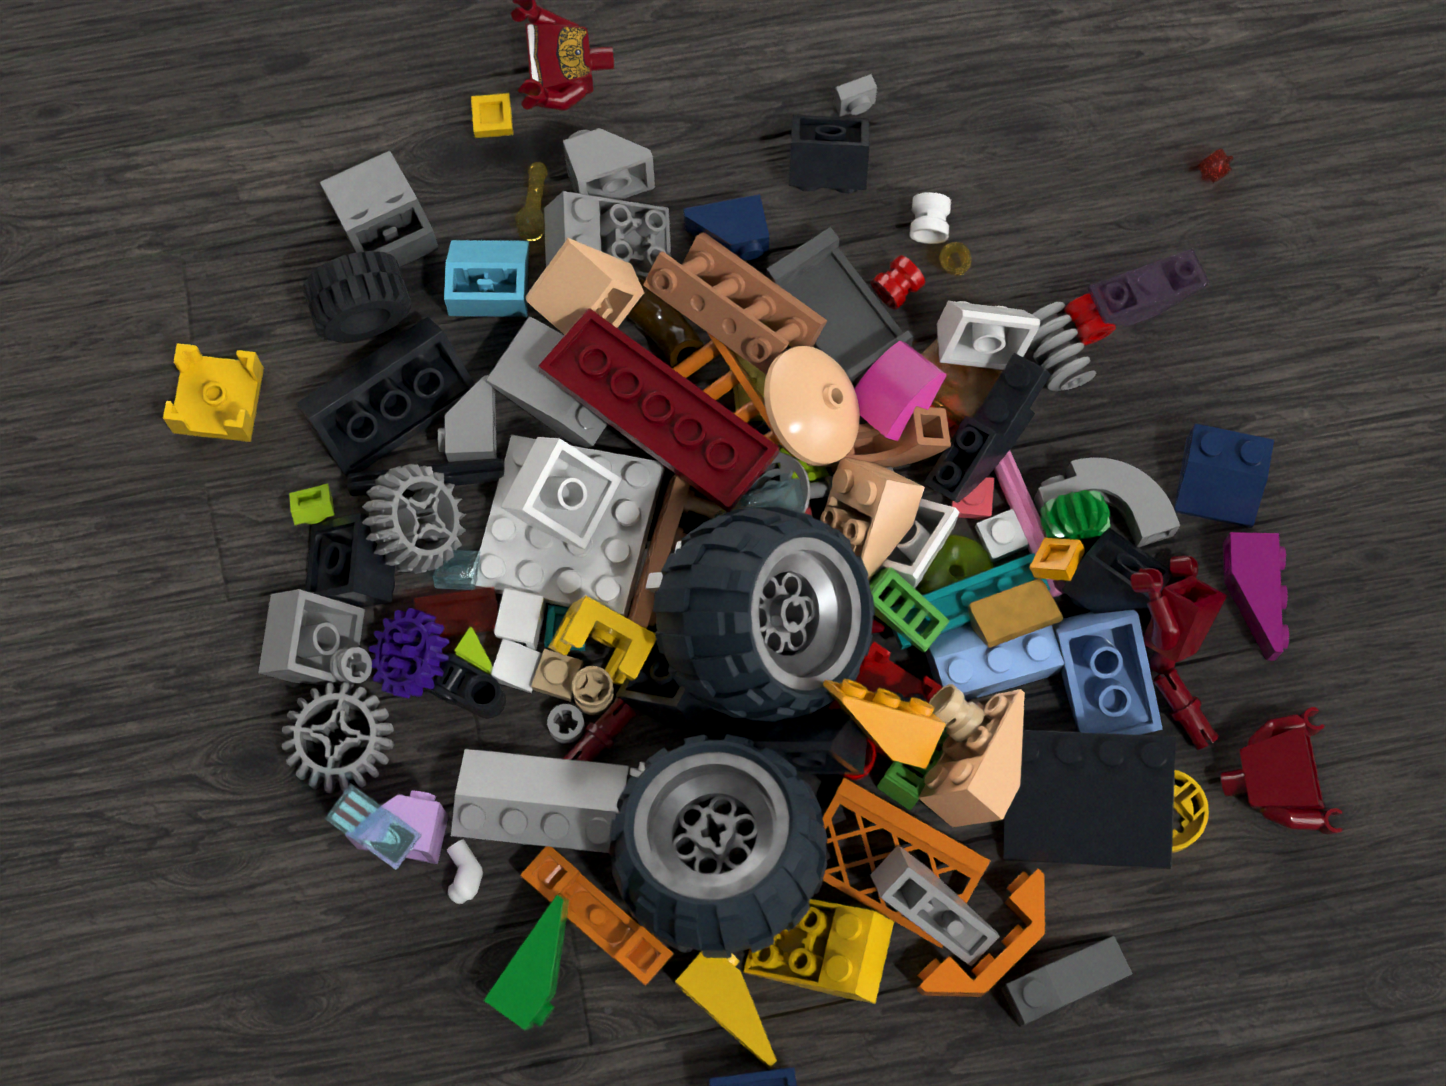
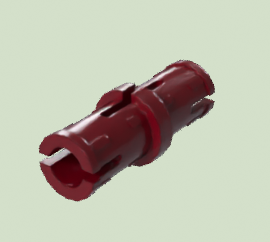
M1169 668L1163 672L1164 677H1161V675L1156 676L1153 679V683L1158 687L1171 707L1170 715L1173 720L1180 721L1196 750L1203 749L1209 746L1206 740H1210L1213 743L1218 739L1219 735L1214 731L1201 711L1202 703L1196 696L1192 697L1178 675L1176 668Z
M616 697L611 706L595 724L590 722L586 726L587 733L563 759L594 762L605 748L611 749L614 745L612 740L637 715L636 712L628 704L624 705L622 699Z

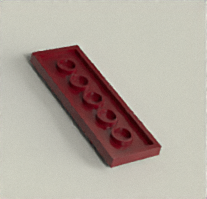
M590 308L538 365L539 373L728 513L780 452L779 446Z

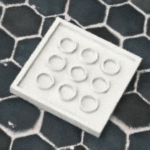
M511 435L504 460V476L499 478L471 580V586L474 589L503 594L505 588L544 596L546 603L569 607L584 596H588L627 618L666 467L655 460L572 446L621 478L586 549H580L529 526L501 508L536 439Z

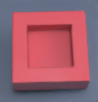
M986 477L959 503L951 501V507H955L960 512L958 518L979 520L991 518L994 478Z

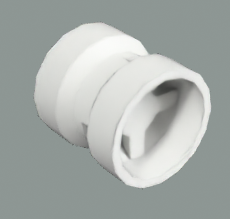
M930 192L917 194L913 197L912 212L915 214V220L911 222L910 237L913 240L921 243L935 244L945 242L948 239L949 225L946 222V216L950 214V198L939 193Z

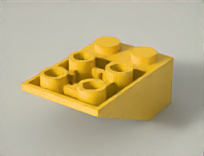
M810 899V908L807 914L793 930L788 931L784 929L773 937V945L752 953L751 948L749 949L744 972L747 974L838 997L875 1004L894 921L874 910Z

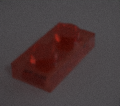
M495 587L414 598L416 610L434 615L436 617L435 623L442 624L445 627L439 635L442 638L465 635L469 627H472L475 633L495 630L498 617Z

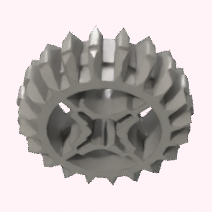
M408 464L402 466V468L400 466L392 468L385 475H381L375 480L376 486L367 491L372 501L366 502L362 506L369 513V518H366L362 523L370 526L372 532L366 539L376 541L377 543L373 554H385V565H396L397 571H410L415 574L438 569L440 566H443V562H448L454 557L453 550H457L458 547L462 546L457 536L462 535L466 531L459 524V520L466 514L458 511L457 505L462 498L453 497L452 491L455 484H444V473H433L431 466L419 467L418 464ZM405 489L414 492L412 498L406 499L402 496ZM424 539L427 543L420 549L414 546L416 540Z
M344 682L339 693H336L332 683H327L325 687L326 695L321 696L316 688H312L310 694L314 700L308 704L305 699L300 697L297 703L303 709L300 714L295 711L288 712L287 717L296 724L295 726H284L282 733L294 739L282 743V749L285 752H294L288 757L286 762L290 767L300 765L296 772V776L300 780L310 776L309 785L317 789L325 779L324 788L327 793H333L336 783L339 782L342 791L348 793L351 789L350 780L355 779V782L362 788L366 786V782L362 777L365 772L368 771L374 778L379 776V772L373 764L375 761L385 765L388 763V757L381 753L380 749H392L394 743L392 740L382 736L391 734L394 728L391 723H381L387 719L389 713L386 708L375 710L380 703L375 695L365 700L367 693L365 688L360 686L351 696L352 690L349 683ZM350 708L362 713L368 719L370 735H364L360 731L350 728L351 719L348 716ZM333 709L331 718L327 723L312 725L317 717ZM342 730L346 735V740L344 742L340 740L341 744L335 746L329 738L332 733L336 735L335 731ZM306 740L325 746L326 768L311 761L307 752ZM366 748L361 757L355 762L339 768L343 765L344 759L349 752Z

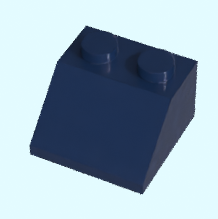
M1194 424L1185 442L1174 505L1175 513L1252 528L1268 479L1274 439Z

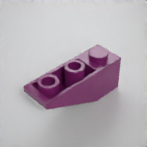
M1230 532L1223 542L1224 583L1267 661H1275L1283 653V649L1288 648L1289 644L1288 625L1282 624V609H1286L1288 600L1286 585H1281L1280 570H1284L1286 565L1285 547L1279 546V533Z

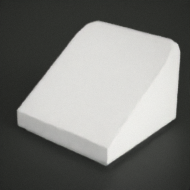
M502 639L491 676L497 679L499 684L532 693L531 685L543 653L514 641Z

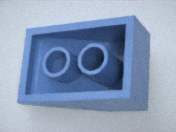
M1135 610L1098 614L1088 612L1064 618L1063 621L1052 625L1064 661V666L1060 672L1078 732L1142 735L1163 729L1140 620Z

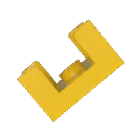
M177 343L174 364L179 370L180 375L174 406L171 401H166L163 416L172 433L251 442L264 370L256 352L237 350L236 355L239 360L202 356L197 346Z
M584 596L569 606L548 648L561 655H567L572 646L581 648L588 635L591 634L592 638L608 647H615L605 671L609 673L612 682L620 686L626 678L632 681L637 678L656 641L655 633L590 597Z

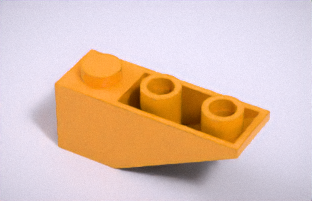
M843 679L842 684L824 680L823 686L866 736L888 757L901 763L924 769L927 768L946 725L945 722L932 713L934 707L931 704L917 698H911L910 702L902 701L898 695L878 688L876 693L867 691V688L849 679Z

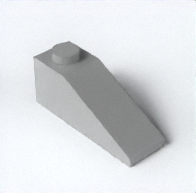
M899 845L870 875L880 898L971 967L1000 937L984 919L928 867Z

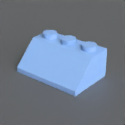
M971 623L939 635L925 652L934 681L943 687L953 684L964 693L965 701L1058 675L1064 666L1052 625L988 648L972 630Z

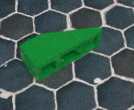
M556 895L484 999L486 1003L524 1030L531 1029L534 1024L541 1027L555 1007L549 1002L556 994L569 907V899L563 895Z

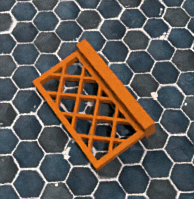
M844 778L823 816L825 830L829 826L832 837L827 839V843L833 842L840 866L825 870L823 881L942 948L943 945L911 920L902 916V913L888 908L880 896L879 903L865 895L877 891L876 887L858 891L850 886L846 872L847 868L869 863L873 873L876 869L874 861L886 858L891 853L888 852L872 857L866 833L883 828L892 833L895 847L899 845L897 838L899 837L913 845L903 848L907 852L916 849L926 852L929 856L932 872L938 878V874L951 870H957L970 877L963 893L958 894L966 904L991 860ZM840 804L855 812L860 830L836 836L832 818ZM862 817L876 825L864 828ZM861 834L868 858L844 865L838 840ZM934 858L947 864L948 867L937 869ZM841 870L844 882L829 873Z

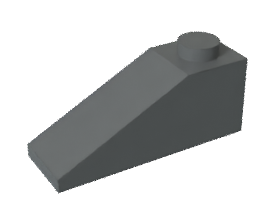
M1112 936L1006 984L1001 990L1018 1026L1021 1027L1122 980L1133 973L1115 937Z

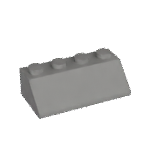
M466 748L455 792L451 836L609 853L611 821L619 813L617 808L618 798L628 782L629 766Z

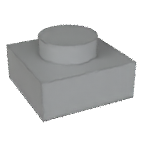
M871 74L836 87L834 105L840 117L849 113L852 115L861 114L875 104L877 86Z

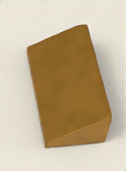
M1039 578L972 602L968 606L972 630L988 648L1063 621L1062 614L1046 584Z

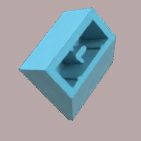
M451 240L446 259L444 301L449 316L527 317L528 302L525 296L528 293L529 241Z

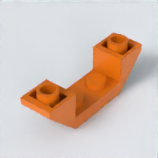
M1039 868L1031 876L1023 871L1007 887L1012 895L1004 902L1028 927L1024 930L1018 924L1001 941L1007 948L996 959L989 953L971 970L977 976L974 981L950 956L942 964L935 958L918 975L923 980L916 989L921 995L982 997L1045 935L1044 874Z

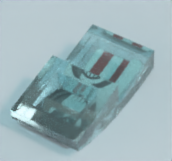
M352 784L348 786L325 817V820L396 870L422 836L418 831L389 810L380 806Z

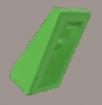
M892 567L880 569L869 582L870 591L874 597L875 615L922 652L928 650L950 622ZM888 585L892 589L883 600H880L878 596ZM901 595L904 601L894 612L890 607ZM915 606L918 609L917 612L906 623L903 618ZM927 616L931 621L919 635L915 629Z
M943 729L937 743L941 747L949 736L945 729ZM936 749L931 756V760L934 762L932 765L928 763L926 769L909 765L923 774V778H920L904 767L903 763L894 761L877 786L878 789L905 808L911 810L919 800L918 797L925 786L924 780L927 773L936 766L943 750L940 752Z

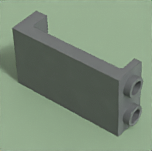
M829 227L766 269V277L827 320L813 347L833 358L843 368L853 387H855L878 358L898 341L905 342L911 347L913 336L909 331L902 332L839 249L840 239L833 229Z

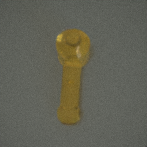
M534 162L529 167L526 204L517 213L515 218L519 236L528 241L539 239L545 232L544 215L540 208L544 180L548 172L547 167L541 162Z

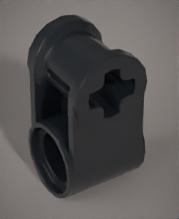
M443 652L449 656V659L440 666L444 672L443 676L435 675L433 679L435 687L433 689H424L435 697L449 704L457 705L481 718L489 719L500 715L506 705V695L497 679L474 668L461 658ZM487 688L495 690V697L490 703L484 705L476 703V696L481 690Z

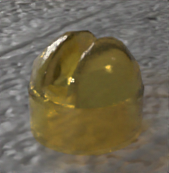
M952 242L947 244L940 252V263L948 274L958 276L969 270L972 256L964 244ZM958 252L962 263L961 267L956 268L950 254Z

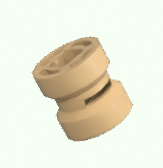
M587 666L579 670L574 676L572 692L577 707L588 715L604 713L614 700L613 682L609 673L597 666Z
M948 684L941 688L929 702L934 707L932 713L946 723V733L957 742H962L973 735L984 718V711L974 702L965 701L964 693L953 684Z

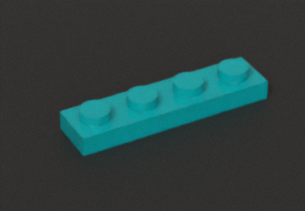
M1035 553L923 595L924 598L950 620L939 635L971 623L968 610L970 603L1038 579L1034 578L1029 568ZM1041 579L1050 591L1051 589L1049 587L1047 580ZM900 604L890 609L895 612ZM913 606L903 620L908 623L918 609ZM926 616L915 631L920 635L931 619ZM892 629L900 650L913 645Z

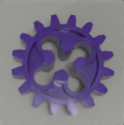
M408 608L407 612L396 610L395 620L383 619L385 627L383 632L375 630L374 635L379 641L377 645L370 646L369 651L376 653L375 659L372 660V668L378 669V671L374 675L373 680L374 682L382 683V691L408 699L410 695L421 697L423 687L428 689L435 687L432 679L434 675L443 676L444 672L439 667L440 661L444 662L449 659L448 655L442 653V648L449 644V639L439 636L445 627L442 624L435 623L436 617L434 615Z

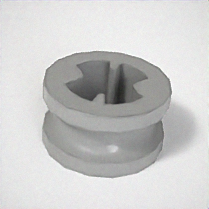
M360 647L342 648L334 653L330 661L332 676L341 684L344 682L349 684L362 683L370 676L372 670L370 655ZM347 660L355 664V672H352V669L347 667Z
M561 704L551 710L548 716L547 725L551 736L556 741L570 744L582 736L585 722L581 711L571 704ZM564 714L572 715L573 723L577 724L574 731L569 728L570 733L562 734L560 726L555 723L558 717L563 720Z

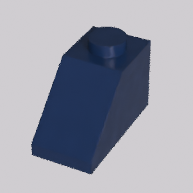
M760 194L683 209L685 231L696 237L705 232L743 260L755 259L764 252H769L770 237Z

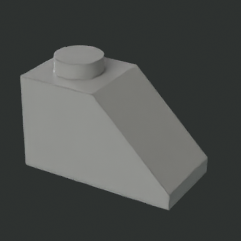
M484 375L445 414V428H438L439 452H445L449 463L497 458L495 388L485 382L489 375Z

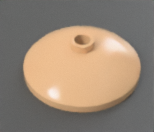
M798 346L778 355L768 369L764 386L766 412L776 436L792 455L808 464L821 466L841 460L850 452L856 441L860 419L857 395L848 375L833 358L814 347Z

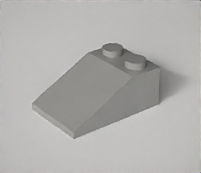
M529 316L485 382L574 446L582 448L591 447L595 444L608 423L539 373L538 365L565 335Z

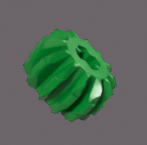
M1085 489L1080 492L1072 491L1069 494L1059 495L1055 499H1049L1040 509L1042 516L1040 520L1047 538L1092 540L1093 537L1101 536L1111 526L1108 504L1105 503L1101 493L1095 490L1088 491Z

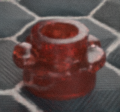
M1221 148L1206 157L1197 165L1202 174L1201 180L1210 178L1213 183L1221 180L1233 170L1229 165L1234 159L1233 156L1228 157Z

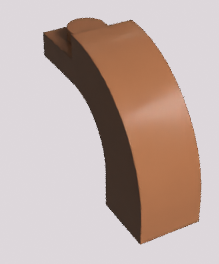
M916 406L898 441L886 438L869 423L859 424L856 441L844 458L875 463L883 467L891 466L893 468L934 456L951 447L946 409L929 407L926 410ZM840 460L821 466L831 467L832 472L835 473ZM807 463V466H819Z

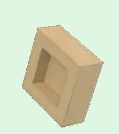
M544 649L531 685L532 689L571 702L573 697L572 681L574 676L582 669L583 661Z

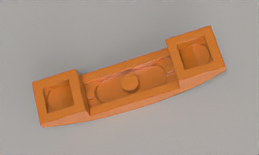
M546 846L521 874V877L550 904L556 895H563L568 898L567 919L645 986L673 955L672 951L603 894L553 847Z

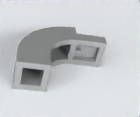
M1091 457L1071 461L1066 471L1068 479H1065L1063 475H1059L1041 483L1042 487L1038 488L1034 498L1040 514V509L1049 499L1057 498L1059 495L1069 494L1072 491L1080 492L1085 489L1088 491H1098L1104 497L1105 503L1112 506L1122 515L1137 547L1172 537L1180 527L1179 520L1169 498L1150 476L1130 464L1109 458Z

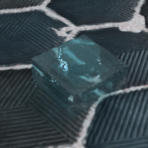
M452 550L454 557L448 562L443 560V566H439L434 571L435 589L475 590L479 573L480 551Z

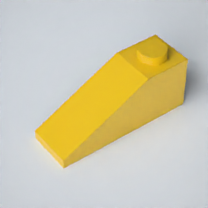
M701 952L675 981L676 986L771 1070L777 1060L742 973L735 967L740 961L733 954L730 958H706Z

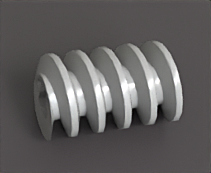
M1063 302L1049 304L1032 314L1040 319V327L1029 347L1036 350L1034 352L1035 361L1043 363L1041 367L1051 374L1046 383L1050 391H1062L1078 387L1090 381L1096 375L1094 370L1087 372L1082 370L1091 361L1088 356L1076 357V354L1084 348L1083 343L1070 344V340L1078 332L1076 329L1064 330L1063 327L1072 319L1070 315H1057L1065 307Z

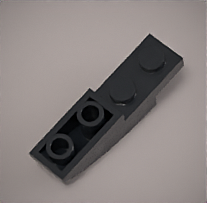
M1013 353L974 418L965 416L950 440L951 447L943 451L924 484L956 503H959L971 493L1000 463L1035 415L1030 407L1051 374L1043 367Z

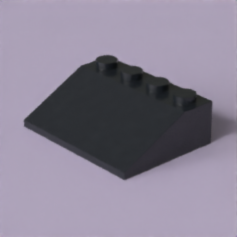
M1023 730L1020 787L1004 816V861L1171 869L1176 737Z

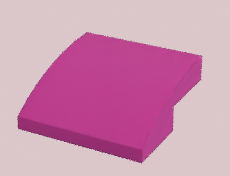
M898 341L878 358L855 387L860 416L886 438L898 441L915 407L929 409L947 374L907 343Z

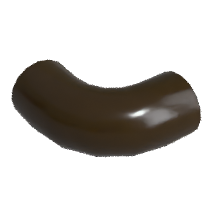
M638 279L644 293L627 317L636 323L656 343L671 367L674 368L703 347L704 344L678 310L643 286L645 282L643 279Z

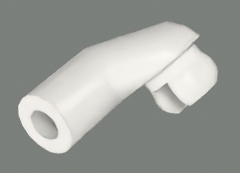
M464 839L454 843L446 850L458 868L453 884L448 888L449 898L457 904H463L477 894L483 875L481 865Z

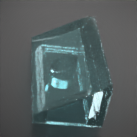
M794 478L748 491L731 511L743 508L775 506L792 510L802 509L804 507L800 480ZM720 508L713 518L719 517L728 512Z

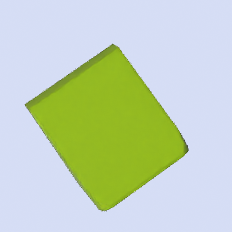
M469 627L454 650L455 654L474 668L491 675L493 666L473 628Z

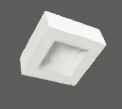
M1013 509L978 522L975 525L977 534L991 563L1027 549L1029 546Z

